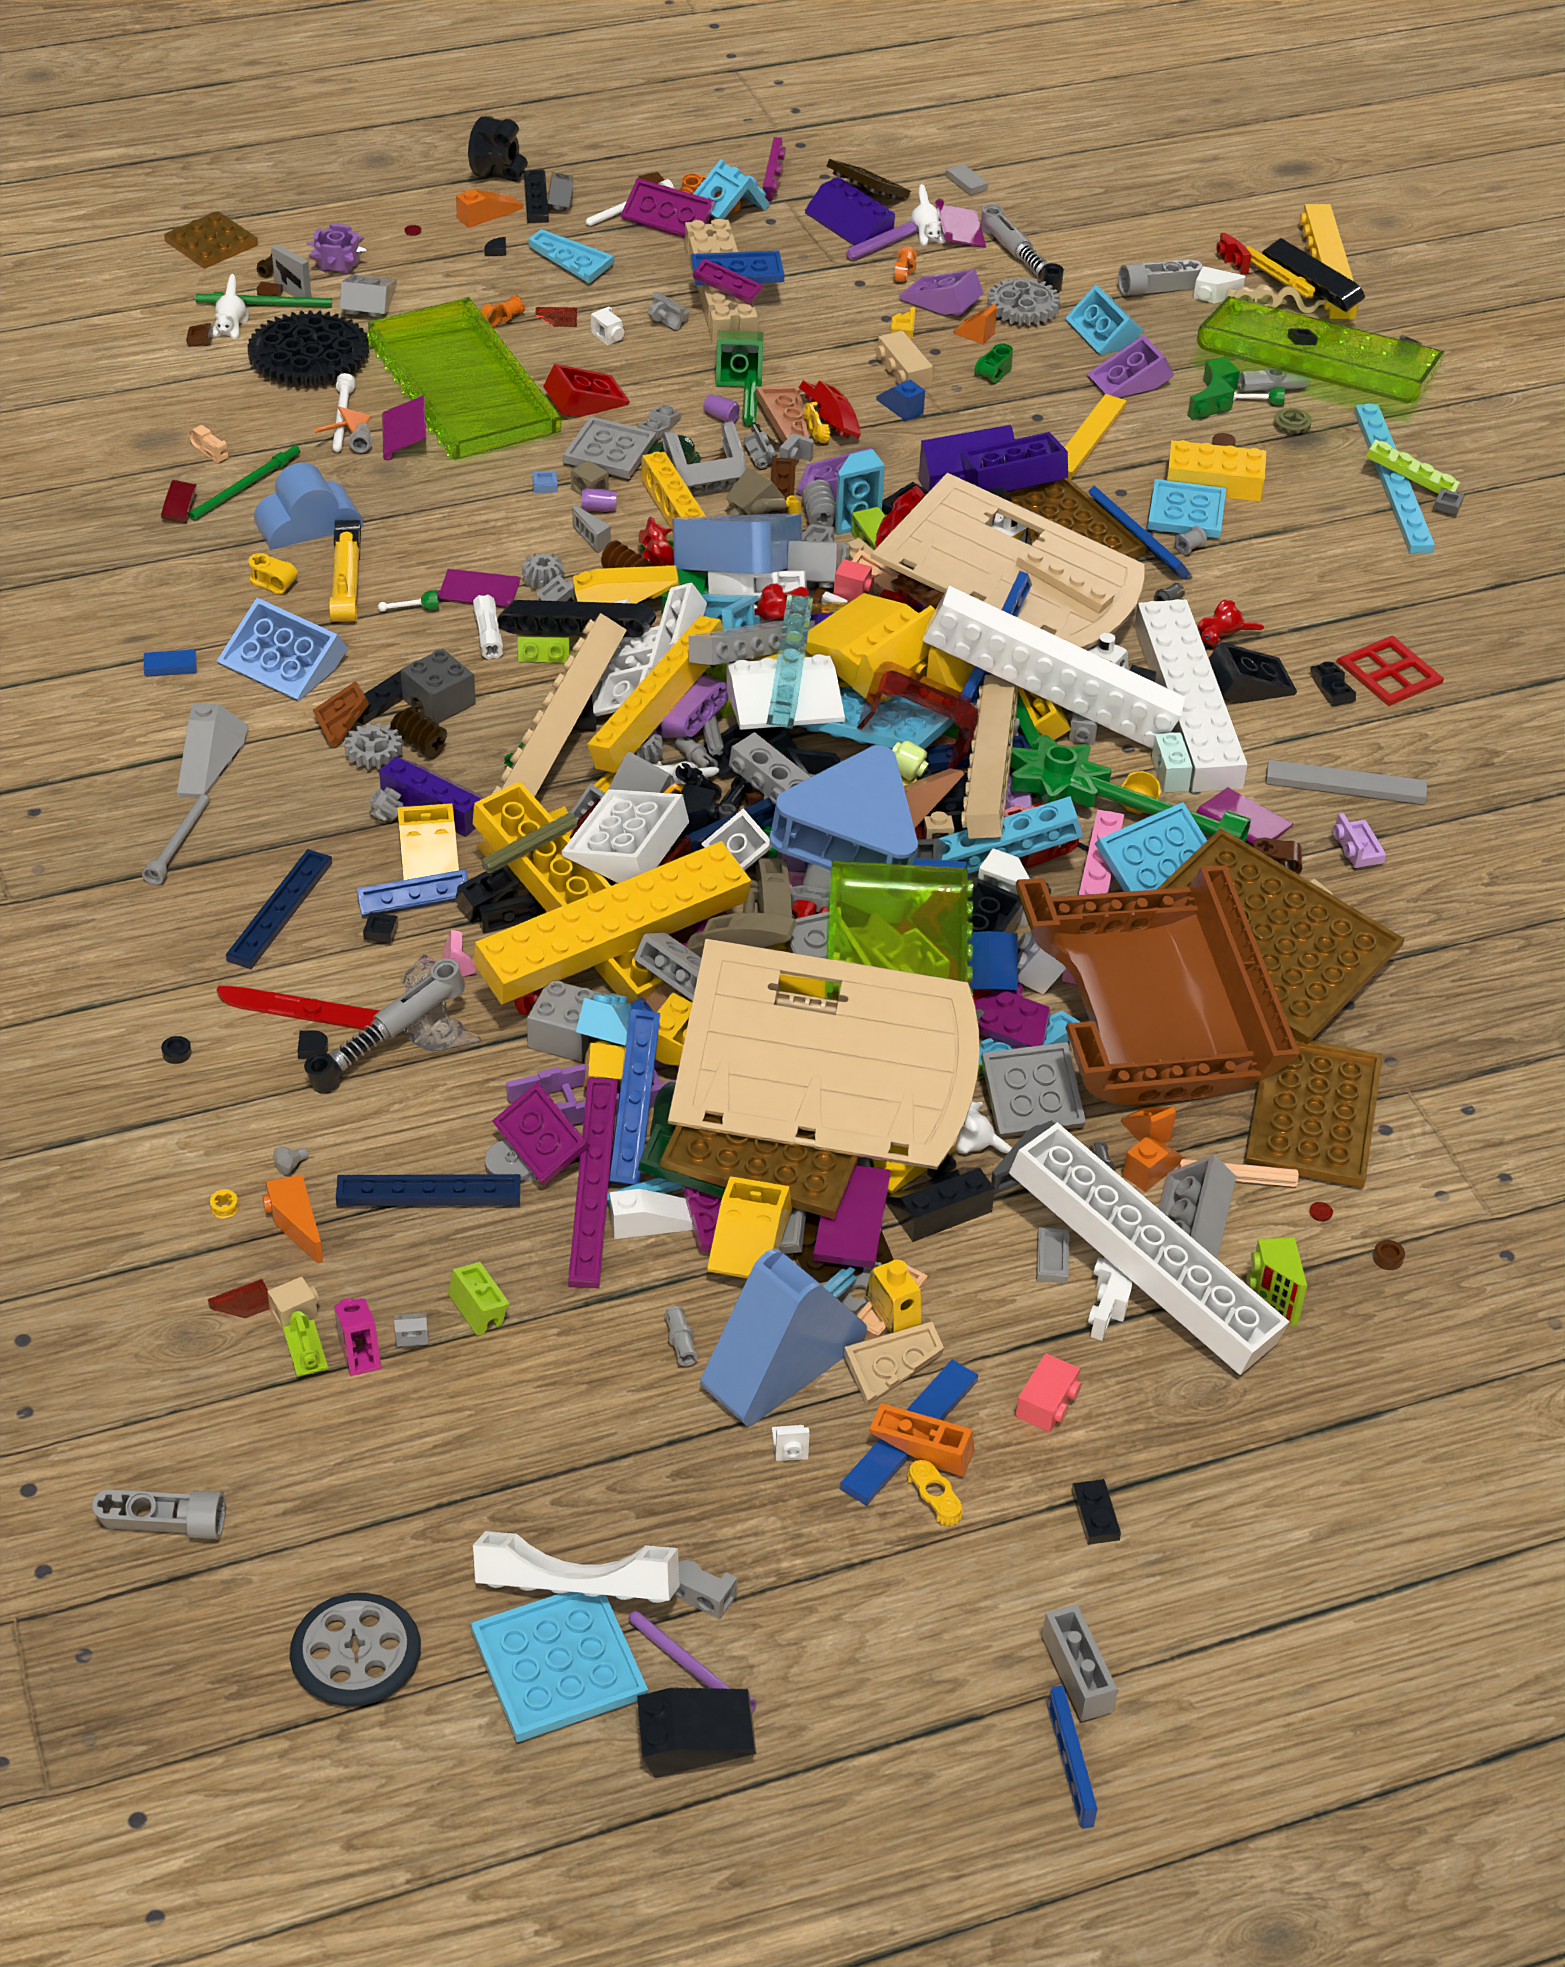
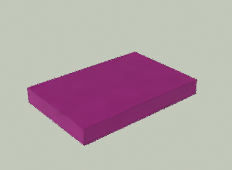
M538 1082L492 1120L543 1185L547 1184L590 1147L588 1142Z

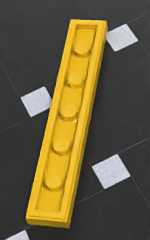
M1105 394L1064 447L1068 451L1069 479L1074 477L1126 408L1127 400Z

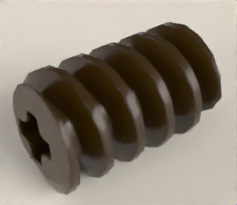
M409 707L404 711L398 712L390 722L391 730L397 729L398 736H402V739L428 758L434 759L443 751L447 738L446 729L433 722L431 718L426 717L424 713L419 712L417 708Z

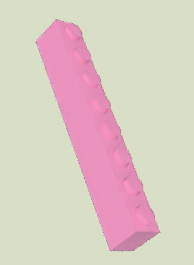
M1097 810L1079 895L1110 892L1113 873L1095 843L1098 839L1121 830L1124 814ZM1066 968L1062 975V982L1076 984L1072 974Z

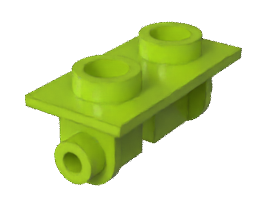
M518 637V662L565 663L569 657V637Z
M302 1311L293 1312L289 1320L290 1325L284 1326L283 1331L296 1376L327 1370L328 1365L314 1319L309 1320L308 1316L303 1314Z

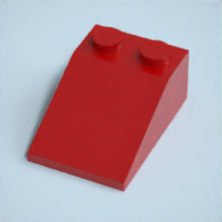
M554 363L543 385L549 398L558 408V412L567 417L570 415L583 417L627 406L630 403L613 376L609 374Z

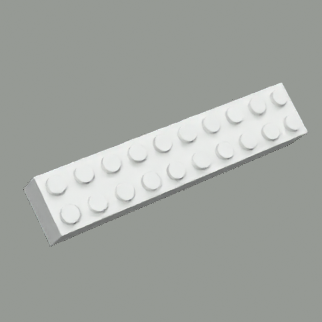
M948 586L930 618L922 640L1152 749L1155 734L1170 733L1182 714L1185 701L1184 696L951 586Z
M1176 599L1172 601L1138 603L1134 627L1149 669L1157 671L1155 683L1185 697L1181 717L1171 733L1181 732L1193 767L1190 780L1191 791L1224 790L1227 787L1230 789H1243L1247 762L1187 600Z
M1058 1122L1018 1151L1009 1174L1239 1375L1277 1345L1289 1321Z

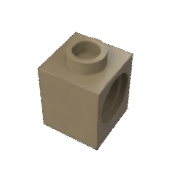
M589 460L571 470V490L581 496L582 490H585V488L609 490L608 472Z

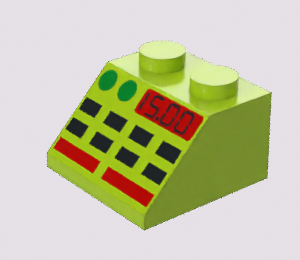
M1295 1237L1258 1239L1256 1251L1251 1252L1252 1270L1247 1272V1286L1284 1316L1290 1325H1298L1307 1283Z

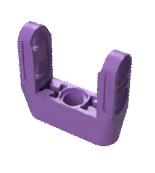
M703 673L695 682V685L693 684L662 720L660 726L656 727L657 735H661L664 738L694 736L728 700L727 684Z

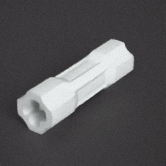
M479 595L473 600L480 635L481 653L488 660L491 658L498 659L503 654V644L497 623L495 600L490 595Z

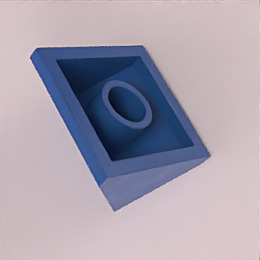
M993 931L960 933V981L968 982L970 990H1018V933Z

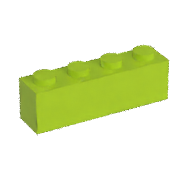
M879 507L852 512V535L855 539L860 538L875 550L876 533L881 521L887 515H884ZM904 563L901 564V565H903V566H906V567H908V568L914 570V568H912V567H910V566H908V565H906V564H904Z

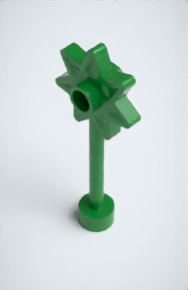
M1042 735L1040 736L1038 750L1012 747L1010 767L1016 771L1013 772L1010 789L1018 792H1034L1035 796L1043 804L1070 796L1071 800L1086 807H1094L1096 796L1150 815H1155L1175 806L1110 783L1112 769L1088 761L1091 746L1088 744L1068 747L1057 744L1049 736ZM1227 810L1221 821H1217L1189 811L1203 834L1213 836L1222 828L1243 842L1246 841L1251 818Z

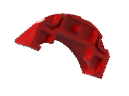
M917 485L897 498L892 504V511L883 518L876 533V548L926 496Z

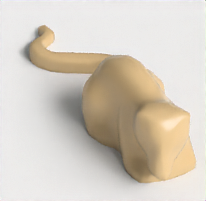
M1260 284L1257 288L1242 287L1238 290L1228 289L1225 297V306L1235 305L1236 310L1239 311L1255 309L1257 312L1267 313L1280 305L1286 295H1292L1301 311L1312 313L1320 304H1324L1325 300H1317L1313 306L1307 307L1294 287H1284L1278 294H1275L1268 285Z

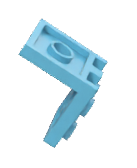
M722 159L719 160L693 193L694 195L715 201L716 204L711 214V217L724 220L741 197H744L764 211L770 205L765 198L766 193L757 187L758 182L749 175L744 176L737 167L728 166ZM718 191H722V194L719 197L714 198V195Z
M702 594V597L707 602L704 616L721 619L722 616L723 630L760 624V616H755L754 603L758 601V596Z

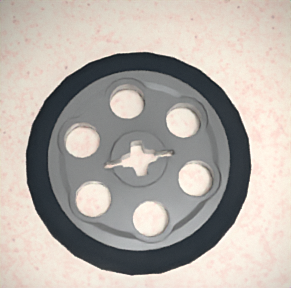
M366 1592L347 1593L332 1597L318 1604L306 1614L294 1632L290 1643L289 1658L293 1673L299 1683L313 1696L330 1704L363 1706L378 1702L392 1695L407 1682L416 1669L420 1657L421 1638L417 1625L410 1614L396 1602L384 1596ZM370 1615L376 1616L379 1619V1622L372 1627H365L360 1623L364 1617ZM334 1620L342 1621L345 1624L344 1628L337 1632L329 1631L326 1626ZM353 1634L356 1635V1643L359 1645L358 1663H355L354 1653H352ZM388 1638H394L400 1642L396 1648L386 1650L380 1646L382 1641ZM318 1648H326L330 1651L329 1656L324 1659H315L311 1654ZM372 1666H381L385 1669L384 1674L377 1678L369 1677L366 1671ZM342 1670L350 1674L349 1679L345 1682L338 1683L331 1679L332 1675L337 1671Z

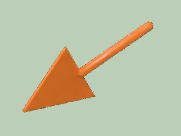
M338 407L345 421L319 427L314 431L319 433L348 425L352 433L359 423L366 424L371 415Z

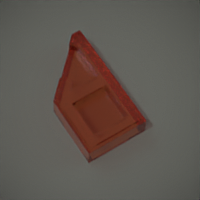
M536 307L535 309L537 317L554 327H577L576 307Z
M263 1279L209 1298L208 1306L211 1310L248 1318L270 1309L268 1289Z

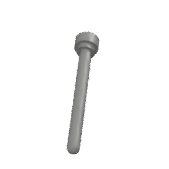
M202 794L199 796L158 859L147 863L142 871V876L148 883L153 885L162 883L167 875L166 865L208 804V795Z

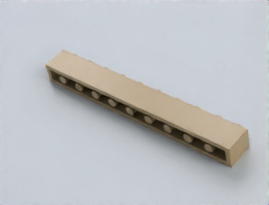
M601 613L595 621L591 619L588 621L582 631L586 634L584 639L580 637L572 649L576 652L575 655H569L562 666L566 671L564 674L559 673L552 684V687L555 688L554 692L549 691L541 704L545 706L544 710H538L531 723L535 726L532 730L528 728L520 741L524 744L522 749L518 747L510 758V761L513 762L512 767L507 766L501 774L499 780L503 783L500 787L496 785L490 795L521 781L535 797L627 631L626 629Z
M985 675L984 685L979 686L980 699H977L978 712L975 714L976 726H974V740H972V754H970V768H968V782H966V797H964V812H962V827L967 828L969 839L1002 837L1018 704V687L996 675Z

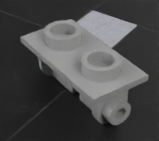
M754 424L756 432L746 435L744 444L753 458L756 467L764 469L772 463V458H776L777 454L764 430L759 432Z

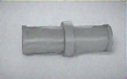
M678 737L676 739V747L686 754L689 762L696 764L699 768L718 766L717 761L707 754L706 748L696 743L691 737Z
M680 1306L670 1307L666 1310L667 1313L664 1314L670 1330L668 1334L669 1341L675 1347L678 1363L682 1366H690L696 1362L695 1359H698L693 1344V1330L687 1325L684 1309Z

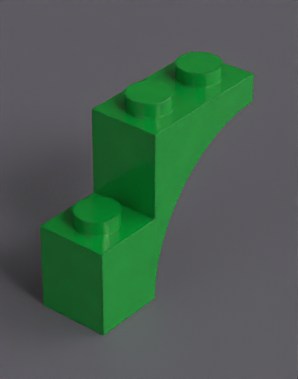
M1226 356L1206 361L1203 381L1207 388L1196 395L1190 396L1187 416L1191 420L1232 410L1234 392L1237 390L1240 370Z

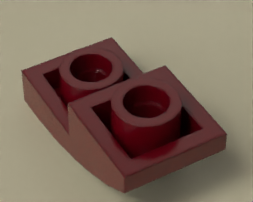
M172 480L162 508L161 519L186 523L189 509L193 504L197 484Z

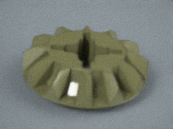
M1297 408L1282 409L1275 414L1274 418L1275 426L1279 427L1280 431H1288V434L1291 432L1299 434V432L1304 433L1308 428H1311L1312 418L1310 415Z

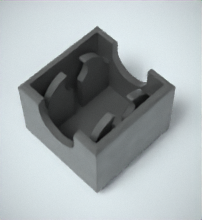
M443 648L401 669L403 699L411 706H414V697L418 698L424 707L425 716L431 718L433 722L439 723L476 704L474 674Z

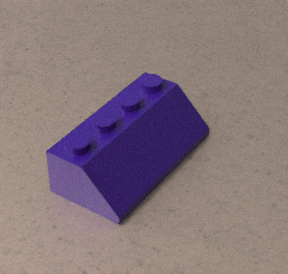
M839 177L823 183L805 209V214L853 246L894 229L895 213Z
M1006 425L921 440L918 480L922 487L931 491L947 473L968 482L960 451L1014 440L1012 426Z
M1050 432L960 451L968 482L981 489L1005 488L1007 492H1013L1015 489L1031 488L1041 483H1054L1060 479L1068 478V451Z
M397 756L379 770L380 789L384 791L388 787L401 794L398 800L403 803L404 807L452 803L455 832L467 837L476 829L473 825L474 803L486 797L415 762Z

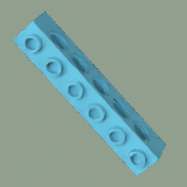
M1069 796L1004 817L1002 837L969 839L968 830L966 829L939 839L945 843L942 860L967 862L968 873L979 870L993 848L1019 858L1081 838L1083 834L1071 797ZM924 884L925 887L932 886L930 884Z

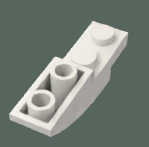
M806 570L776 571L761 574L708 571L709 594L756 595L759 598L762 590L770 584L777 583L781 585L783 592H789L798 587L807 588Z
M1099 1257L1093 1275L1098 1276L1096 1289H1099L1097 1301H1100L1099 1307L1093 1305L1088 1323L1093 1324L1090 1337L1103 1341L1111 1318L1122 1322L1124 1320L1132 1280L1107 1258Z

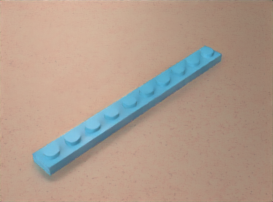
M1372 403L1356 405L1354 413L1368 449H1370L1375 439L1384 441L1396 449L1379 405ZM1373 461L1409 554L1433 553L1435 544L1409 479Z

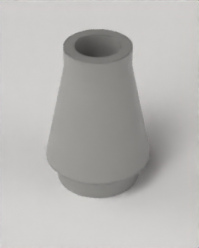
M359 423L349 436V445L355 452H366L372 446L370 428L365 423Z

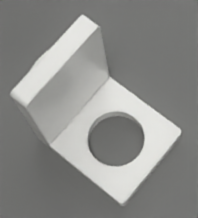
M804 1425L772 1427L775 1460L808 1459L809 1428H804Z

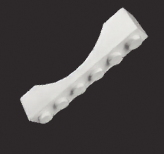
M485 1531L473 1545L475 1583L488 1584V1586L493 1588L515 1586L525 1591L548 1589L558 1594L580 1592L590 1597L612 1595L622 1600L644 1598L654 1603L669 1601L680 1586L678 1548L645 1545L634 1554L615 1562L600 1565H581L565 1562L546 1555L529 1545L519 1535L512 1533Z

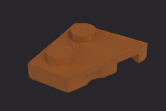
M355 681L313 709L328 742L333 748L339 745L369 705V702L362 688Z

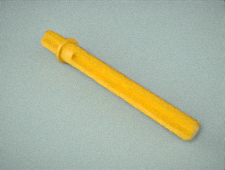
M1245 246L1252 254L1250 263L1286 286L1294 287L1305 298H1312L1314 296L1315 288L1307 283L1305 278L1294 275L1252 247Z

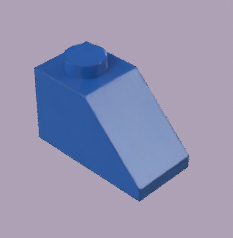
M908 380L877 395L876 400L904 421H908L924 414L925 390L912 380Z

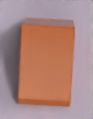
M994 303L964 320L953 331L956 335L984 345L995 334L997 306Z
M1174 1106L1143 1108L1121 1118V1120L1138 1142L1145 1137H1149L1166 1143L1172 1138L1176 1111Z

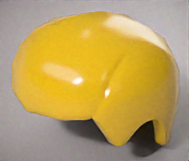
M1144 771L1130 773L1121 785L1124 788L1158 800L1161 795L1159 781L1153 774ZM1122 805L1129 812L1138 815L1144 813L1142 811Z

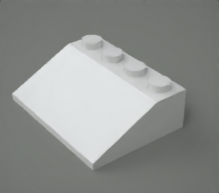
M817 654L813 657L800 658L791 656L787 659L774 660L772 658H764L761 661L738 660L734 663H727L726 691L740 730L845 722L836 670L830 656Z
M609 789L562 850V855L617 883L657 868L689 823L683 794Z

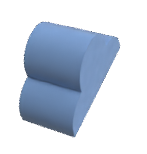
M303 462L290 465L280 473L275 483V493L264 498L258 504L254 513V522L270 550L333 535L335 520H360L361 527H364L363 519L344 487L334 481H325L316 466Z

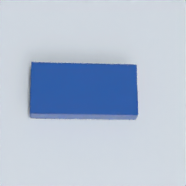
M196 649L144 653L145 676L197 673Z

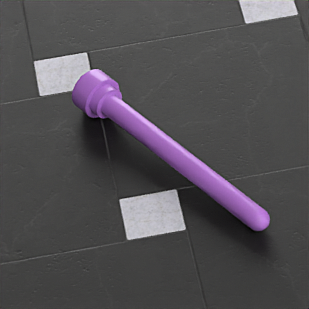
M638 1611L630 1613L629 1622L704 1685L708 1688L731 1689ZM750 1695L751 1710L753 1713L757 1705V1700Z

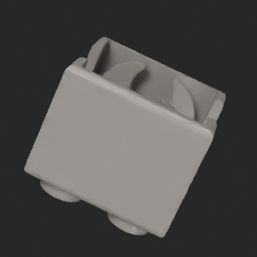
M789 541L787 571L806 570L807 587H816L818 582L819 587L834 588L835 572L844 559L849 560L850 545L839 542Z
M561 981L550 982L548 986L543 988L527 1017L528 1048L582 1062L588 1050L589 1040L588 1035L576 1032L584 998L594 997L595 993H602L588 988L569 985Z

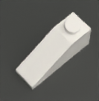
M643 1189L609 1192L610 1220L614 1239L694 1230L685 1198Z

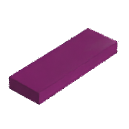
M705 258L693 272L694 279L751 305L763 291L762 284Z

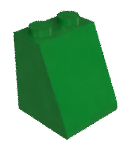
M718 330L716 386L744 387L746 380L754 378L758 387H762L763 332Z

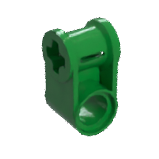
M1005 343L996 344L989 352L978 359L974 368V374L987 377L994 384L998 383L1001 378L1012 370V346Z

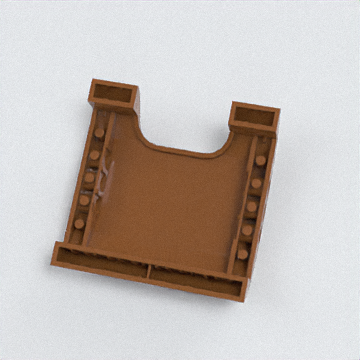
M1226 865L1200 867L1190 887L1051 897L1044 878L1018 879L1016 881L1017 893L1036 944L1067 968L1079 989L1089 1022L1067 1023L1065 1028L1083 1083L1087 1090L1096 1098L1115 1104L1141 1105L1215 1097L1258 1083L1277 1073L1300 1055Z

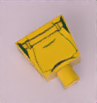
M896 1259L871 1270L865 1290V1297L890 1333L921 1325V1290L908 1272L906 1263Z

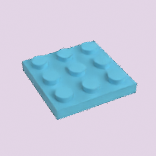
M1155 479L1147 529L1158 532L1166 531L1186 534L1192 527L1199 526L1205 531L1207 538H1220L1226 488Z

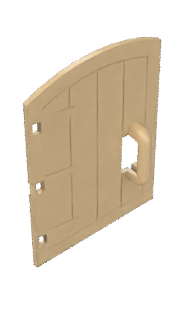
M949 473L932 488L871 553L870 557L940 592L945 593L948 586H951L970 596L979 598L1000 610L1019 571L1028 573L1032 586L1017 618L1085 650L1098 644L1101 634H1113L1125 623L1136 607L1144 582L1143 563ZM996 513L1001 514L1041 533L1038 540L1036 539L1032 545H1029L992 528L993 517ZM1032 546L1115 594L1113 602L1102 612L1098 613L1017 566L1018 556ZM904 563V564H906V565H908V566L914 568V570H912V569H910V568H908V567H906V566H903V565H901V564Z
M705 939L668 1124L789 1145L796 1144L814 1147V1149L937 1170L952 1149L964 1125L977 1081L979 1028L968 982ZM780 973L841 983L839 999L836 1001L782 992L779 990ZM705 1114L723 1116L722 1124L704 1121ZM798 1129L816 1132L815 1140L796 1137ZM890 1146L907 1147L908 1156L889 1153Z

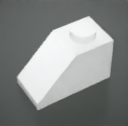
M1203 266L1196 279L1193 299L1210 303L1225 301L1228 289L1238 290L1244 287L1246 276Z

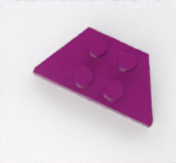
M999 990L974 1001L975 1009H982L985 1012L977 1020L980 1035L992 1038L1016 1049L1044 1044L1051 1016L1049 1006L1006 990Z

